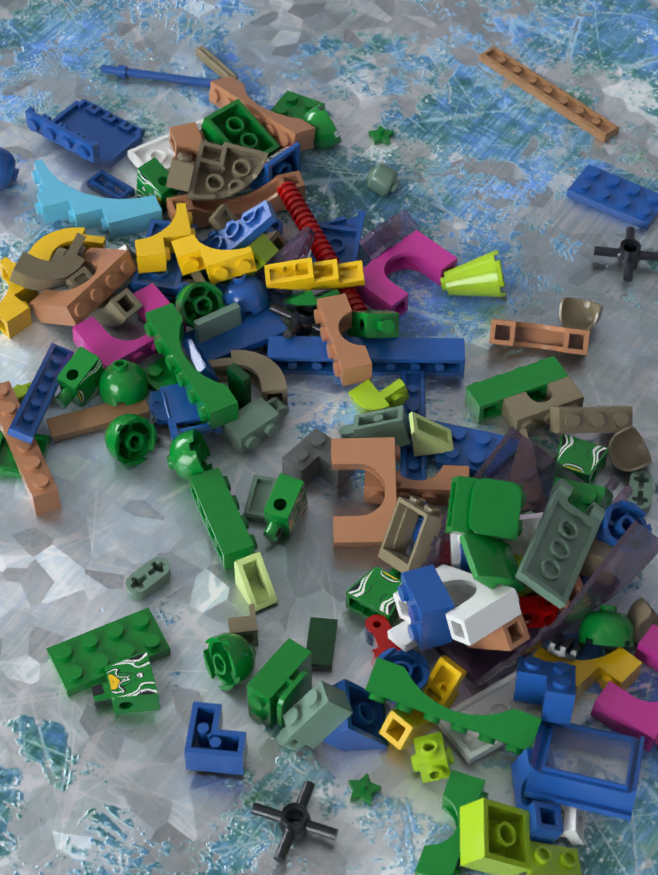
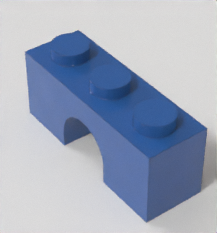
M526 748L511 764L515 805L517 808L529 811L530 841L552 844L564 833L560 805L524 796L533 749ZM548 752L545 766L555 768L553 753Z

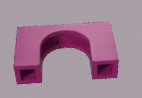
M416 230L409 236H405L395 246L388 248L378 258L371 260L363 268L365 285L355 286V289L364 303L373 310H393L401 316L408 311L409 294L391 282L387 277L395 271L408 269L422 273L441 286L440 278L444 277L445 271L457 267L458 258Z
M153 283L133 293L143 305L137 314L145 323L146 312L170 304ZM93 316L73 327V342L78 348L81 346L100 357L104 369L120 359L139 365L147 357L154 353L158 354L154 339L152 337L149 338L147 334L135 340H119L109 335ZM183 322L184 333H186V325Z
M652 624L638 643L634 657L658 672V627ZM610 681L595 700L590 715L619 734L636 737L637 739L644 736L643 749L649 753L654 744L658 745V702L640 700Z

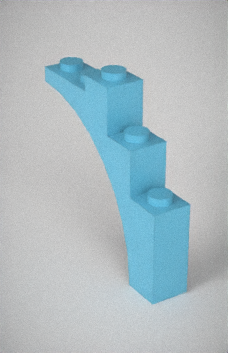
M42 159L33 161L35 170L31 171L34 184H39L37 186L38 192H36L38 202H34L37 215H42L45 224L68 218L70 224L74 223L75 227L85 228V230L101 226L103 232L107 231L110 240L148 231L151 219L163 220L162 209L155 195L131 199H113L85 194L58 180L48 170Z

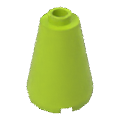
M493 250L445 271L444 277L440 278L442 290L447 291L448 295L506 297V292H501V287L505 286L501 260H496L495 258L499 251Z

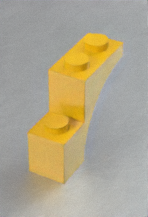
M176 203L175 217L164 230L148 238L135 240L138 274L167 271L166 261H171L170 254L174 253L171 241L193 234L196 237L195 228H190V226H193L192 212H187L186 203Z
M194 234L171 241L182 276L205 269L210 283L216 284L233 277L257 271L250 246L234 250L214 249L200 243Z
M5 257L0 260V271L2 279L6 281L9 288L4 299L0 302V331L8 338H12L32 324L30 314L32 311L28 304L39 293L36 290L27 289L9 281L17 263Z
M542 647L533 656L543 661H562L576 666L575 701L595 682L602 689L610 681L623 690L628 689L639 678L642 666L640 660L622 647H618L610 654L600 658L575 660L573 662L550 654Z

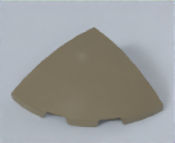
M201 140L187 199L214 201L241 192L258 177L263 169V165L266 163L268 153L224 142L222 146Z

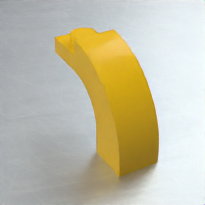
M81 227L60 229L39 239L32 246L28 254L41 260L50 261L58 247L69 250L77 233L86 237L83 246L86 247L84 253L89 248L107 249L106 238L86 235L85 228Z
M441 656L428 678V684L423 693L436 703L450 709L460 694L457 689L467 671L448 656ZM393 709L390 711L379 734L396 748L402 750L414 744L413 738L426 735L437 724L423 719L424 713L413 709L412 714Z

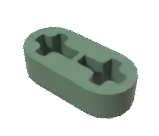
M638 470L630 476L627 501L637 505V498L642 499V506L639 507L647 515L652 504L653 477L646 471ZM638 481L643 482V485H644V486H643V489H642V488H638V487H639V482H638Z
M153 558L132 573L126 580L127 595L133 600H143L164 585L171 576L169 562L164 558ZM134 585H137V586L143 585V588H139V587H135V588H134L133 586H134Z

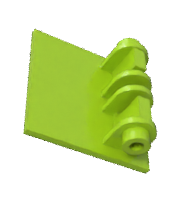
M530 841L531 870L526 871L527 875H582L577 849Z

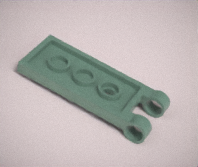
M560 479L552 488L549 494L550 500L515 574V578L559 609L563 608L568 602L606 513V510L595 502L587 508L585 513L567 502L574 487L563 479Z

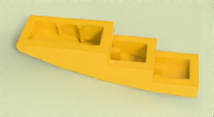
M312 257L264 265L267 288L320 290L365 285L362 260L338 264L337 259L313 262Z

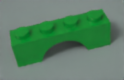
M455 770L451 771L443 793L441 809L449 814L454 821L456 829L447 840L434 845H424L415 875L462 874V869L458 868L460 864V807L481 798L488 799L489 793L484 792L486 780Z

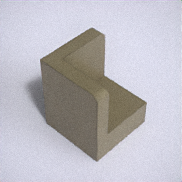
M249 604V616L228 619L229 633L241 635L252 646H258L255 605Z

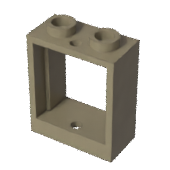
M412 495L409 499L398 497L378 554L380 559L401 573L434 563L447 523V518L440 514L441 510L439 508L427 505L424 499ZM420 514L424 517L412 554L409 556L406 554Z

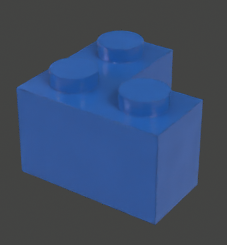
M434 565L401 573V585L398 586V594L400 600L408 605L411 624L407 626L411 641H416L420 651L451 643L453 639L445 614L454 609V603Z
M519 657L514 682L513 701L541 705V721L570 725L576 694V666L562 661L549 662L536 657Z
M193 701L184 749L187 770L244 775L248 750L247 733L222 730V704Z

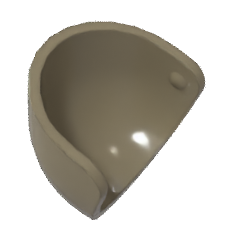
M564 297L559 307V319L563 327L591 330L599 322L603 306L584 299Z
M634 426L621 429L611 438L608 445V456L616 468L631 472L642 470L652 465L650 452L642 436Z
M643 597L636 600L628 610L627 616L631 619L634 626V645L638 646V643L652 624L658 627V615Z

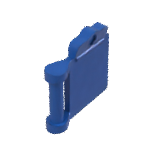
M179 384L163 386L159 388V391H152L150 393V413L155 417L157 424H168L172 441L178 434L193 428H197L196 432L200 431L202 434L214 432L217 435L223 433L221 426L211 430L207 423L177 429L179 425L201 421L196 405H192L189 402L186 389L184 387L181 388Z

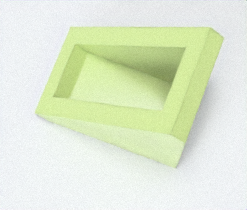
M414 412L409 414L414 457L444 453L454 449L451 429Z
M259 551L234 562L235 583L248 605H255V612L278 602Z

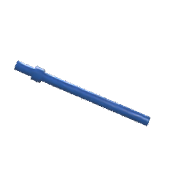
M118 65V67L101 66V73L117 75L118 78L134 77L209 88L211 81L215 80L132 69L126 65Z

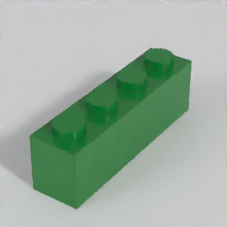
M555 356L541 359L535 363L518 367L515 370L497 374L492 378L466 386L465 404L477 422L481 423L502 415L503 399L526 391L528 396L536 402L545 400L547 384L568 377V374Z
M219 467L189 476L190 492L224 570L234 568L235 561L255 553V550L258 549L256 538L253 534L249 535L247 519L244 514L240 515L238 499L236 495L231 496V486L228 477L222 476Z

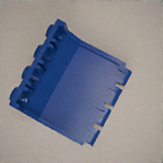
M86 99L80 102L76 100L52 120L45 113L43 115L35 113V109L32 106L25 110L27 126L31 131L37 132L48 140L63 146L66 150L76 153L83 159L110 168L127 155L128 150L142 143L145 130L130 124V122L117 115H113V113L101 107H97L96 104Z

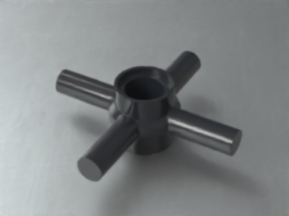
M634 227L626 228L625 239L621 241L619 248L594 247V255L618 258V265L624 269L623 280L625 282L633 280V269L638 266L640 260L658 262V252L641 251L640 242L635 240Z
M275 303L271 304L270 312L291 322V325L283 331V336L286 339H290L294 335L310 336L312 331L320 334L321 325L316 324L314 319V310L317 309V305L313 308L300 305L293 312Z
M304 781L297 801L285 805L282 811L255 802L252 806L251 814L279 823L283 835L273 858L278 863H285L293 841L304 838L307 832L334 841L337 838L339 829L311 821L306 809L315 788V784L311 781ZM292 819H298L301 822L297 824H292L288 821Z

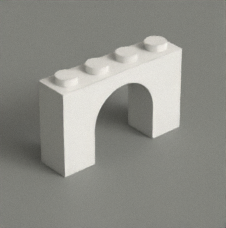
M445 564L436 568L454 605H459L445 614L452 639L471 646L522 614L519 606V596L514 588L499 584L491 590L476 581L471 573ZM397 591L393 596L399 617L411 622L408 605L400 600Z

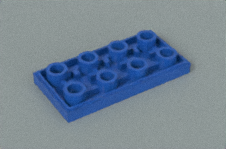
M268 305L264 310L256 314H252V310L244 312L245 317H241V325L207 341L199 343L195 337V329L184 333L183 341L187 338L192 339L203 350L208 360L231 358V350L252 351L268 345V336H283V331L287 327L278 315L269 311L271 305Z

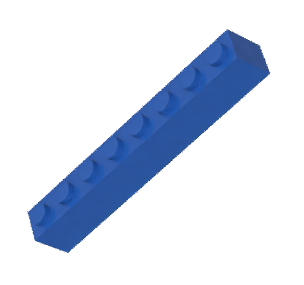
M268 336L267 358L275 362L283 374L335 375L333 370L334 361L328 358L327 342L322 341L321 336H292L290 339H286L284 336ZM343 337L350 343L366 346L372 362V375L400 376L401 370L425 371V376H464V338Z

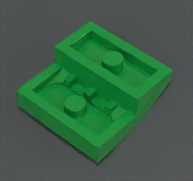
M327 289L314 295L312 290H302L282 300L284 304L310 306L317 305V299L340 295L338 289Z
M462 534L459 537L471 573L476 581L491 590L501 583L504 586L514 588L517 594L526 588L523 582L515 578L519 566L510 545L498 539L477 534Z

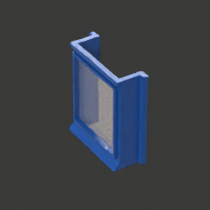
M541 721L532 753L524 796L630 821L637 793L645 737L641 736L640 739H637L636 737L574 723L564 725Z

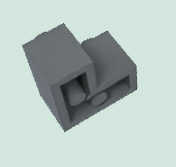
M317 428L282 458V474L304 481L305 487L319 475L336 488H339L355 474V470H331L332 438Z

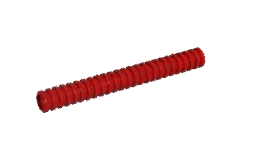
M286 181L282 183L277 189V194L283 201L286 210L295 222L298 231L304 238L316 262L337 259L338 264H341L330 242L312 214L311 209L296 187L295 182ZM355 286L337 288L340 294H346L352 311L368 310ZM361 320L360 326H363L364 321Z

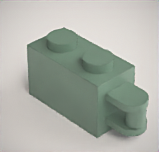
M258 397L238 410L239 419L221 426L223 431L222 438L240 455H243L247 451L255 449L259 443L267 438L273 437L280 430V420L288 414L289 407L277 397H273L267 402L262 397Z
M403 405L354 415V424L345 425L338 431L341 438L394 437L395 445H400V448L411 444L410 423Z
M321 680L283 715L286 726L278 734V743L293 751L300 750L304 745L314 749L353 713L346 692Z

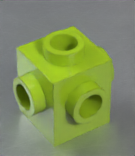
M442 732L413 738L416 754L411 755L414 772H420L423 783L449 778L451 773L449 765L455 763L452 749L445 746Z

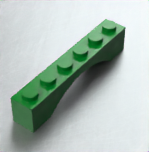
M173 303L146 312L144 329L147 336L154 339L157 352L159 354L163 353L168 369L175 372L179 386L186 389L188 400L192 405H196L201 421H206L212 430L239 419L238 402L227 385L215 382L202 375L186 359L181 349L184 337L183 318Z
M379 657L376 658L365 691L370 693L369 699L385 704L386 699L397 703L396 709L409 714H412L413 709L424 713L423 719L438 725L441 720L451 723V730L467 735L468 730L478 733V740L494 745L495 740L506 744L505 750L520 755L526 748L532 749L542 720L517 709H510L490 715H471L450 710L436 703L423 693L413 682L405 667Z

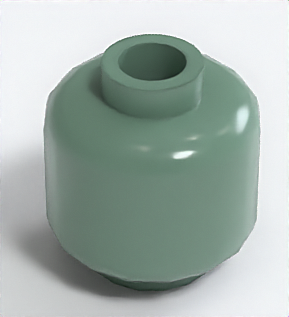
M383 163L377 166L373 165L365 179L368 182V189L382 197H386L390 192L395 193L400 184V181L397 180L398 172Z

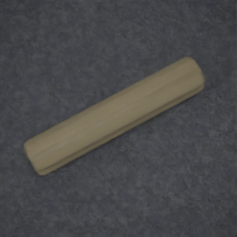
M203 45L199 48L196 47L195 55L220 78L231 76L236 80L238 79V76Z

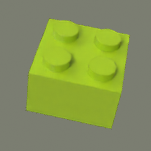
M481 798L461 806L460 866L492 875H518L531 870L529 811L486 798Z

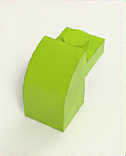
M400 378L380 392L369 379L348 392L351 402L359 414L401 406L410 398L407 388Z

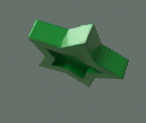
M381 125L377 130L368 132V136L374 139V145L380 143L390 145V138L394 135V131L385 130Z
M368 773L360 780H348V784L353 791L350 802L363 801L371 806L372 796L381 791V786L372 783Z

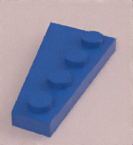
M265 200L244 212L241 219L237 221L232 219L226 223L224 229L219 232L214 230L208 233L207 239L203 241L198 239V241L205 246L220 250L245 248L278 219L272 204ZM202 269L203 274L208 277L206 270Z

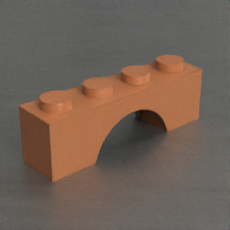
M195 122L170 127L169 143L174 155L178 156L179 152L192 155V160H196L200 141H205L202 130H198Z
M346 294L317 299L314 319L316 324L321 325L322 341L327 342L328 358L334 361L333 370L335 377H340L343 386L362 383L368 379L371 381L372 362L366 346L350 343L341 336L352 327V310Z
M492 318L489 343L587 355L590 330Z
M443 465L435 476L426 480H410L401 476V487H396V497L409 499L412 495L424 499L428 505L449 506L452 478L456 476L469 477V466ZM365 471L364 503L381 504L384 500V488L374 474Z

